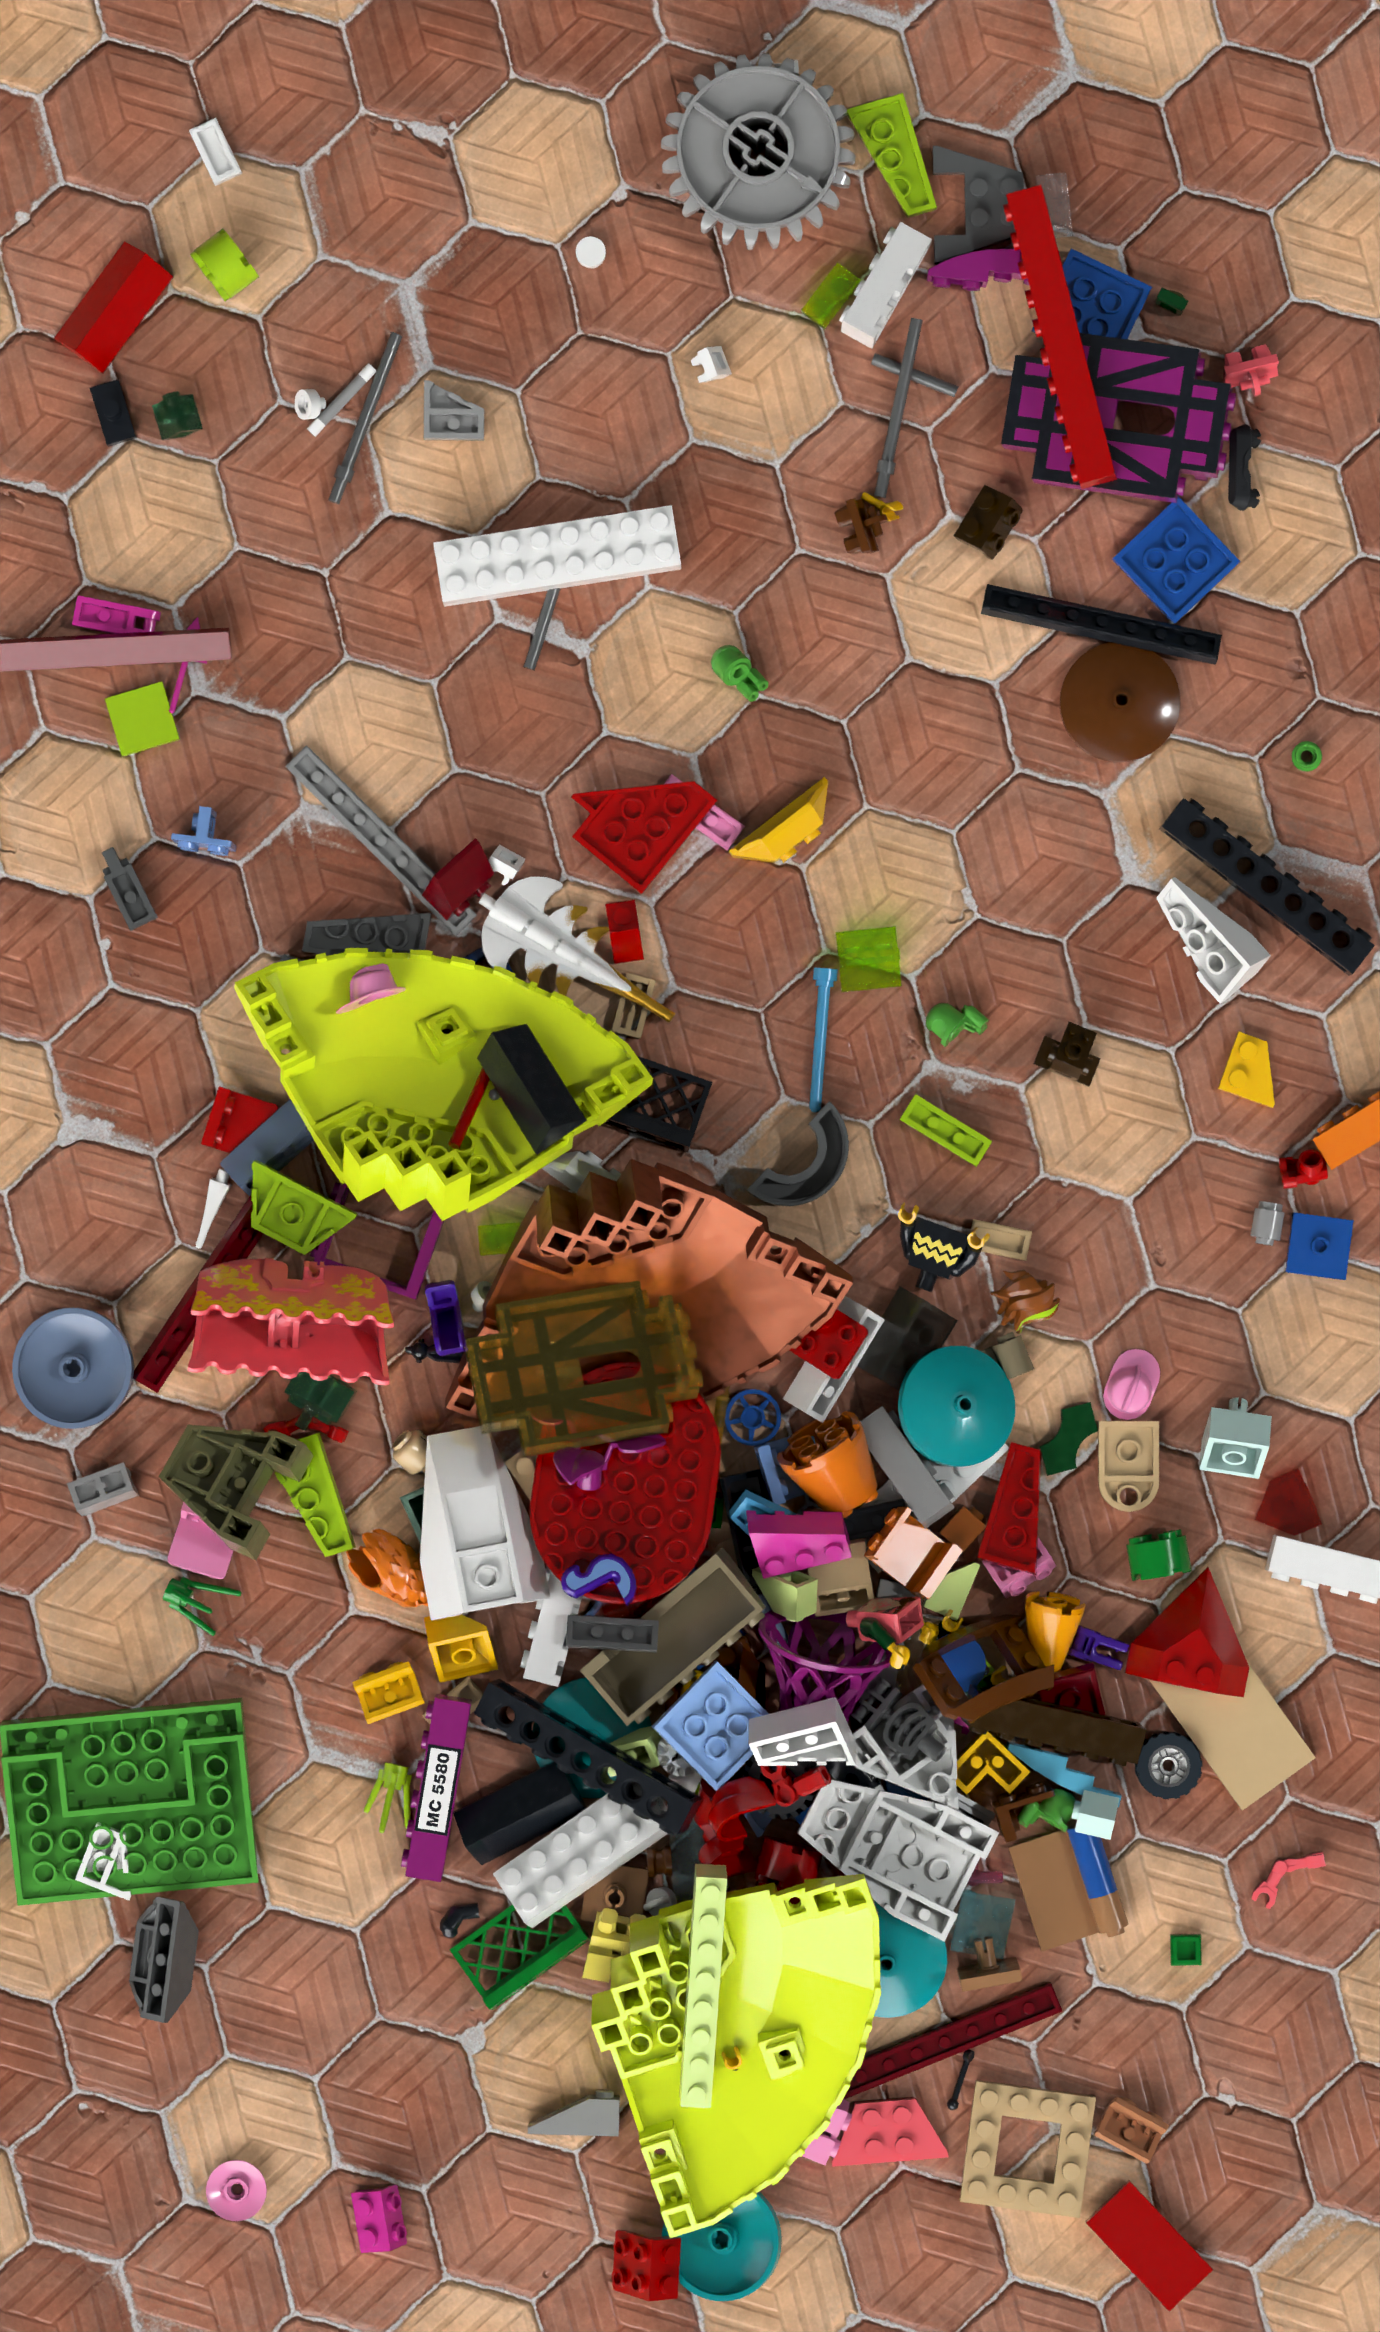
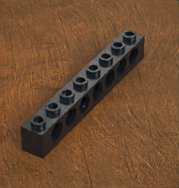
M1183 798L1159 830L1348 976L1352 975L1375 946L1370 942L1372 937L1359 927L1356 930L1346 924L1347 917L1338 910L1333 909L1329 911L1322 905L1324 900L1311 890L1306 893L1298 887L1300 881L1288 872H1285L1283 875L1274 868L1276 863L1267 855L1262 853L1261 856H1258L1250 850L1253 845L1240 835L1235 838L1228 833L1227 829L1229 827L1219 818L1214 817L1210 819L1203 813L1205 808L1192 798L1187 801ZM1192 822H1200L1204 826L1205 832L1202 837L1197 838L1191 835L1189 826ZM1216 840H1222L1227 843V855L1219 856L1214 852L1213 844ZM1245 858L1251 862L1252 871L1250 874H1242L1238 871L1237 862L1239 859ZM1263 877L1274 879L1276 883L1274 892L1267 893L1261 888ZM1288 895H1294L1299 899L1300 907L1297 911H1290L1286 908L1285 898ZM1311 914H1319L1323 918L1324 924L1320 930H1315L1309 925L1308 920ZM1335 932H1342L1346 935L1347 945L1344 948H1338L1333 944L1332 938Z
M501 1679L488 1683L474 1712L476 1716L481 1718V1722L485 1726L502 1730L507 1733L506 1737L517 1744L524 1743L532 1748L531 1752L542 1759H551L557 1763V1768L561 1771L578 1775L583 1778L582 1782L586 1786L608 1793L610 1800L618 1804L625 1803L632 1807L634 1814L643 1819H652L659 1823V1828L668 1834L678 1835L687 1831L703 1798ZM508 1707L512 1708L515 1713L513 1721L507 1716L506 1711ZM533 1721L540 1727L539 1736L535 1735L532 1731ZM558 1736L565 1741L566 1747L564 1751L557 1745ZM583 1752H587L590 1755V1766L583 1762ZM609 1767L616 1771L617 1777L615 1781L608 1776ZM634 1782H637L641 1785V1796L637 1795L634 1792ZM660 1797H663L667 1801V1811H664L660 1808Z

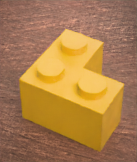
M987 1731L986 1734H977L957 1755L956 1785L967 1795L988 1773L1010 1794L1030 1773V1770L992 1733Z

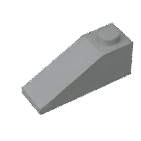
M596 2090V2095L583 2097L528 2124V2134L619 2136L620 2095H614L612 2090Z

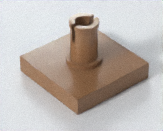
M622 1865L586 1890L580 1920L595 1922L597 1911L602 1912L604 1908L614 1909L619 1916L629 1918L634 1914L642 1915L648 1883V1869Z
M981 1937L974 1939L978 1964L957 1968L962 1992L1022 1981L1021 1969L1016 1957L996 1961L993 1937H984L985 1950Z

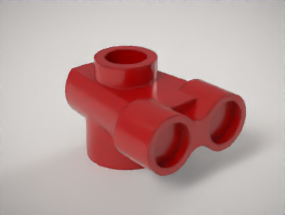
M1317 1150L1303 1151L1299 1159H1293V1156L1279 1158L1283 1189L1296 1188L1298 1184L1303 1183L1315 1185L1320 1180L1328 1179L1326 1161Z

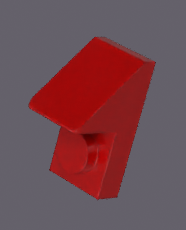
M635 900L605 904L614 964L644 960Z

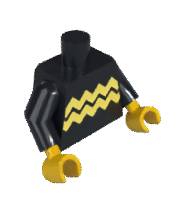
M905 1203L901 1205L898 1217L901 1220L900 1240L903 1254L909 1260L908 1265L921 1269L915 1287L932 1292L938 1276L951 1280L953 1277H960L976 1264L982 1246L990 1238L988 1233L983 1239H979L976 1235L978 1227H975L967 1235L917 1217L915 1221L919 1207L915 1205L913 1212L908 1213L904 1208Z

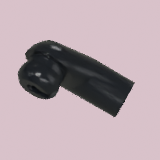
M478 1903L456 1905L449 1908L440 1921V1930L443 1936L453 1938L458 1934L457 1930L463 1920L480 1918Z

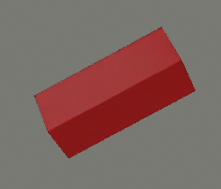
M124 241L54 339L104 374L174 277L148 254Z

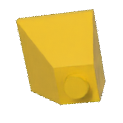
M462 1614L432 1621L430 1616L424 1617L428 1645L440 1683L498 1670L497 1660L486 1625Z

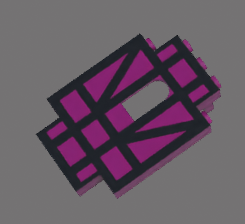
M1080 333L1117 480L1084 489L1081 488L1079 481L1073 482L1069 465L1074 464L1072 452L1066 453L1062 436L1067 435L1065 424H1058L1054 407L1060 404L1057 394L1051 396L1047 381L1048 377H1052L1050 365L1044 367L1042 358L1015 355L1001 445L1004 449L1036 453L1032 475L1034 483L1177 503L1178 495L1183 496L1185 491L1186 478L1181 477L1182 473L1194 475L1196 480L1208 481V477L1218 478L1219 470L1224 471L1227 453L1222 452L1223 442L1230 439L1232 423L1227 422L1228 411H1234L1236 393H1232L1231 384L1197 379L1198 376L1203 377L1205 358H1201L1199 349ZM1118 400L1165 406L1174 413L1175 425L1170 432L1164 435L1114 429Z

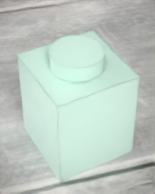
M1084 1790L1081 1802L1075 1800L1072 1819H1077L1075 1832L1110 1840L1119 1798Z

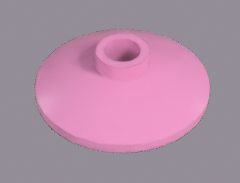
M230 2160L216 2167L206 2185V2197L211 2209L218 2216L229 2221H243L254 2216L262 2208L267 2194L266 2182L262 2173L257 2167L243 2160ZM233 2184H240L243 2187L242 2193H234L232 2191Z

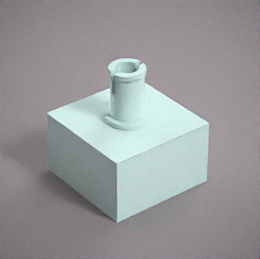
M1239 1397L1229 1400V1410L1211 1407L1201 1442L1199 1470L1259 1479L1270 1447L1272 1416L1248 1413V1401L1244 1398H1241V1406L1238 1408Z

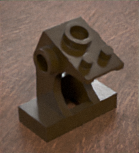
M1068 1022L1061 1042L1044 1036L1033 1064L1089 1087L1101 1059L1089 1054L1097 1033Z

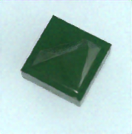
M1163 287L1155 300V304L1178 316L1182 315L1188 303V300L1181 293L1166 290Z

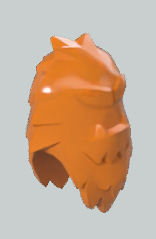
M375 1529L373 1533L366 1532L362 1534L366 1547L360 1546L359 1550H347L346 1554L350 1561L348 1567L363 1586L391 1599L402 1607L428 1606L420 1565V1553L416 1554L413 1548L399 1537L385 1530Z

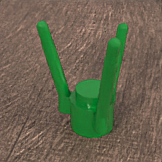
M182 1577L180 1581L172 1578L164 1592L163 1600L170 1603V1608L180 1612L211 1636H214L216 1632L184 1608L189 1604L208 1614L212 1613L211 1608L192 1599L194 1591L189 1588L234 1596H241L242 1594L240 1590L196 1582Z

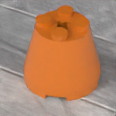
M843 1411L840 1414L841 1417L830 1420L825 1419L823 1423L816 1419L796 1431L787 1439L789 1446L784 1452L778 1453L777 1460L783 1471L824 1512H842L843 1518H846L852 1514L854 1508L862 1503H869L876 1499L878 1492L876 1490L877 1480L864 1428L855 1413Z

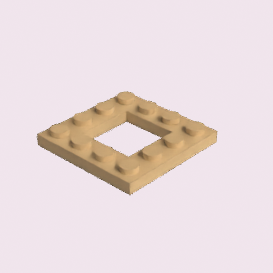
M975 2080L960 2202L1080 2218L1096 2097ZM1002 2116L1061 2124L1053 2182L994 2174Z

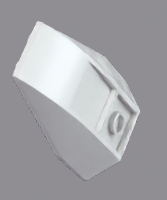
M480 1426L427 1436L420 1565L431 1621L459 1616L463 1613L551 1598L544 1561L540 1556L532 1535L530 1517L491 1433L481 1434Z

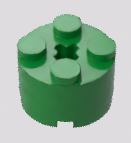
M1181 1529L1160 1533L1157 1539H1153L1152 1534L1129 1538V1544H1126L1132 1581L1140 1578L1141 1580L1172 1576L1176 1572L1187 1573L1192 1571L1186 1535H1182Z

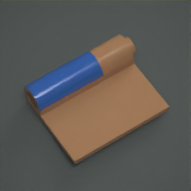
M1076 1825L1068 1827L1065 1833L1058 1830L1008 1847L1041 1951L1096 1933H1106L1107 1937L1117 1936L1124 1933V1927L1129 1925L1102 1839L1075 1832Z

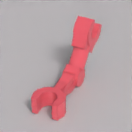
M1323 1852L1308 1854L1302 1858H1287L1275 1861L1267 1880H1263L1254 1889L1252 1900L1256 1902L1259 1894L1267 1893L1269 1900L1265 1907L1270 1909L1275 1904L1278 1891L1277 1885L1286 1872H1292L1296 1869L1326 1866Z

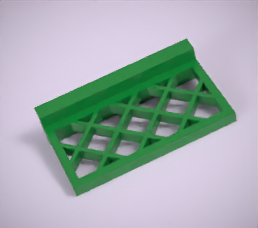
M511 1905L450 1949L459 1965L482 1996L489 2010L497 2008L591 1940L567 1905L561 1908L563 1913L555 1912L550 1916L548 1932L533 1930L528 1925L527 1928L510 1926L512 1913L516 1911L514 1906ZM555 1915L567 1917L573 1928L564 1935L552 1933ZM507 1917L506 1925L498 1924ZM494 1926L505 1928L502 1946L486 1944L488 1930ZM509 1929L526 1932L523 1950L507 1947ZM530 1932L547 1935L545 1948L540 1952L527 1951ZM482 1935L481 1943L474 1942V1940ZM551 1936L559 1937L557 1940L550 1944ZM469 1944L481 1946L478 1964L466 1962L459 1951ZM485 1947L502 1949L499 1967L482 1965ZM506 1950L522 1953L521 1965L517 1969L503 1968ZM527 1954L535 1955L526 1961ZM469 1966L477 1967L476 1975ZM481 1968L498 1971L496 1984L488 1990H485L479 1981ZM502 1972L510 1973L506 1977L501 1979Z

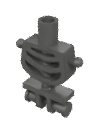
M880 1677L874 1689L869 1688L867 1691L871 1697L867 1702L861 1699L858 1702L860 1706L850 1716L862 1725L864 1723L863 1720L871 1713L872 1716L864 1725L871 1734L883 1719L887 1721L883 1732V1739L888 1748L895 1752L894 1756L890 1759L893 1765L899 1764L901 1756L909 1760L913 1759L919 1750L933 1761L938 1762L945 1754L947 1747L931 1736L938 1727L932 1718L940 1713L937 1705L932 1706L928 1713L920 1704L914 1702L907 1703L895 1711L892 1708L902 1697V1693L895 1687L884 1699V1694L888 1689L891 1690L892 1686ZM876 1700L881 1704L877 1710L872 1707ZM913 1713V1714L910 1715L906 1720H905V1718H903V1717L906 1716L907 1714ZM896 1727V1729L898 1730L895 1734L894 1742H892L891 1735L894 1728ZM906 1736L907 1738H906L905 1741H904V1745H903V1747H901V1746H902L903 1739H904V1737Z

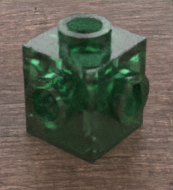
M179 391L171 392L162 396L163 401L152 406L162 440L185 438L203 429L193 394L180 395Z

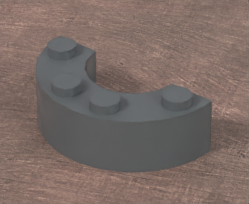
M830 1101L808 1124L815 1133L818 1145L816 1157L810 1167L801 1173L790 1176L777 1174L767 1168L747 1189L750 1194L772 1205L790 1207L812 1202L834 1186L845 1168L848 1158L849 1141L845 1123L838 1110Z

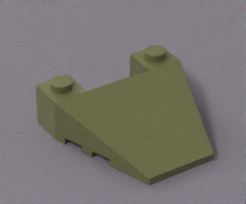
M187 1425L159 1478L231 1550L257 1560L270 1533L260 1521L249 1517L251 1511L274 1471L300 1482L313 1458V1454L305 1443L276 1431L263 1433L253 1432L251 1429L237 1431L226 1430L225 1427Z

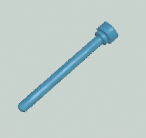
M814 968L813 980H816L815 986H818L809 1103V1108L812 1112H819L822 1104L830 987H833L834 981H837L838 969Z

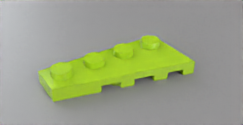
M900 93L847 109L848 118L907 218L936 210V202L904 94Z
M320 1432L297 1439L305 1443L313 1454V1458L300 1482L276 1471L274 1474L280 1484H283L291 1497V1502L296 1510H299L306 1522L305 1525L325 1557L356 1548Z

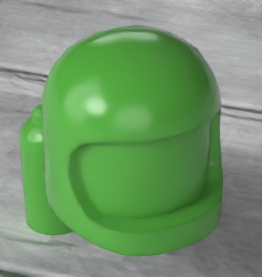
M724 645L713 654L711 666L714 673L726 685H736L737 690L750 702L758 698V691L767 689L769 682L756 668H751L750 660L737 647Z
M939 1003L928 1012L926 1027L941 1038V1044L946 1047L963 1029L981 1035L988 1026L986 1024L989 1019L971 1005H964L961 1013L948 1003Z
M1053 1789L1055 1796L1042 1800L1040 1805L1038 1801L1024 1805L1017 1816L1018 1822L1027 1828L1029 1824H1033L1036 1820L1042 1818L1065 1833L1068 1829L1066 1824L1072 1816L1076 1799L1064 1789Z

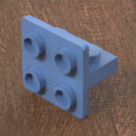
M199 806V813L193 814L191 830L196 833V836L175 833L171 835V840L178 844L177 847L183 851L198 852L199 847L208 848L207 851L210 854L228 856L229 851L236 852V845L232 841L214 839L217 813L210 807Z

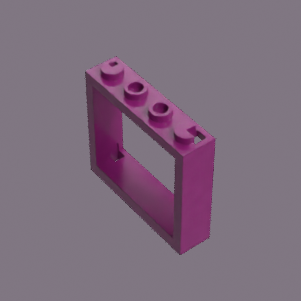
M336 1182L330 1199L345 1206L350 1192L346 1183L340 1184ZM435 1210L433 1211L408 1285L404 1286L380 1277L385 1283L387 1290L417 1300L444 1221L440 1219ZM334 1234L311 1251L310 1256L314 1257L313 1262H318L317 1265H320L321 1261L324 1262V1265L347 1266L326 1258Z

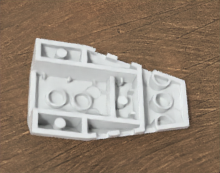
M832 1779L829 1785L819 1789L797 1832L845 1875L864 1874L872 1898L889 1914L944 1942L958 1916L954 1909L980 1857L986 1860L999 1834L998 1831L944 1804Z

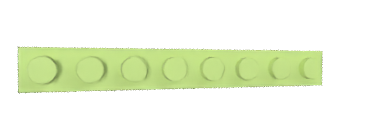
M695 1864L679 2090L681 2107L711 2108L727 1890L726 1865Z

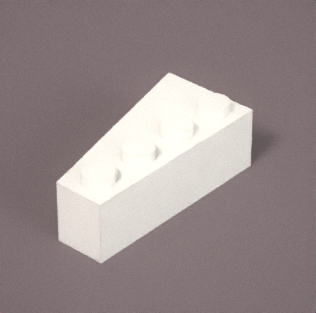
M902 222L899 223L897 229L890 228L883 241L887 246L881 255L876 253L868 268L871 270L870 275L866 281L864 279L860 281L854 292V295L857 296L851 307L849 305L846 306L839 319L842 322V333L871 349L874 347L932 242L931 238Z
M546 1565L545 1571L551 1598L537 1601L535 1609L541 1610L538 1622L532 1620L528 1638L533 1639L530 1651L524 1650L520 1667L525 1668L523 1678L558 1687L569 1647H566L568 1615H578L582 1596L573 1598L567 1595L562 1588L561 1581L555 1577Z

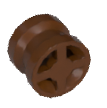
M665 1846L662 1850H655L653 1847L647 1848L648 1878H655L657 1874H664L666 1877L673 1876L671 1846Z

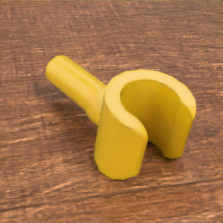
M866 492L862 494L861 498L880 510V515L886 514L888 521L900 518L894 511L903 509L901 502L885 503Z

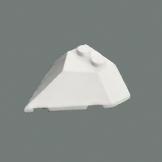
M922 1684L901 1698L892 1709L896 1711L901 1706L914 1702L920 1704L928 1713L936 1703ZM941 1711L932 1717L938 1727L931 1736L947 1747L945 1754L938 1762L933 1761L919 1750L913 1759L909 1760L901 1756L899 1764L893 1765L890 1759L894 1756L895 1752L888 1748L883 1739V1732L887 1723L884 1719L872 1734L864 1725L852 1733L856 1741V1765H854L856 1769L956 1810L959 1809L956 1790L957 1755L954 1719L944 1717ZM909 1713V1714H907L906 1716H904L903 1718H905V1720H906V1719H907L910 1715H912L913 1713ZM896 1727L894 1728L891 1735L892 1742H894V1737L898 1730L896 1729ZM905 1736L904 1739H903V1742H902V1746H901V1747H903V1745H904V1741H905V1739L907 1738L906 1736Z

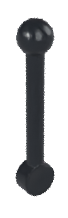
M970 2049L966 2050L963 2054L964 2062L952 2098L947 2102V2107L950 2110H956L959 2105L957 2099L969 2063L975 2055L974 2051Z

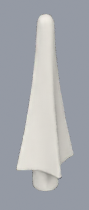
M221 1168L218 1170L216 1179L212 1177L209 1180L204 1215L196 1242V1248L198 1249L202 1248L210 1226L232 1184L227 1183L229 1174Z

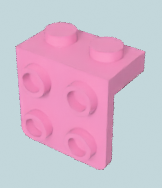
M183 1502L181 1518L168 1554V1563L172 1566L215 1579H223L226 1576L233 1550Z

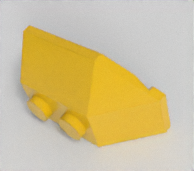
M823 777L731 848L729 854L733 858L772 863L781 859L783 863L797 853L795 849L797 845L802 841L809 844L821 834L818 829L823 825L828 780Z

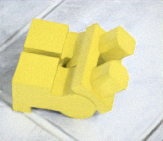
M604 1908L602 1912L597 1911L582 1978L609 1983L611 1959L630 1954V1923L646 1919V1916L634 1914L630 1918L619 1916L616 1910Z

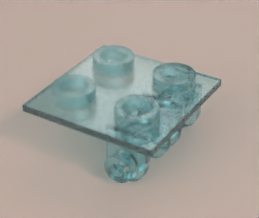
M964 1889L960 1897L959 1910L956 1912L958 1916L954 1922L955 1929L953 1938L950 1939V1950L977 1955L973 1940L981 1937L985 1950L984 1937L991 1936L993 1937L995 1957L1003 1959L1016 1900L980 1894Z

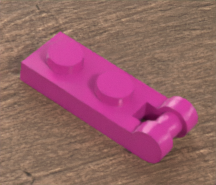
M77 596L72 626L110 634L155 631L156 622L160 621L161 612ZM136 617L145 619L143 629L134 628Z

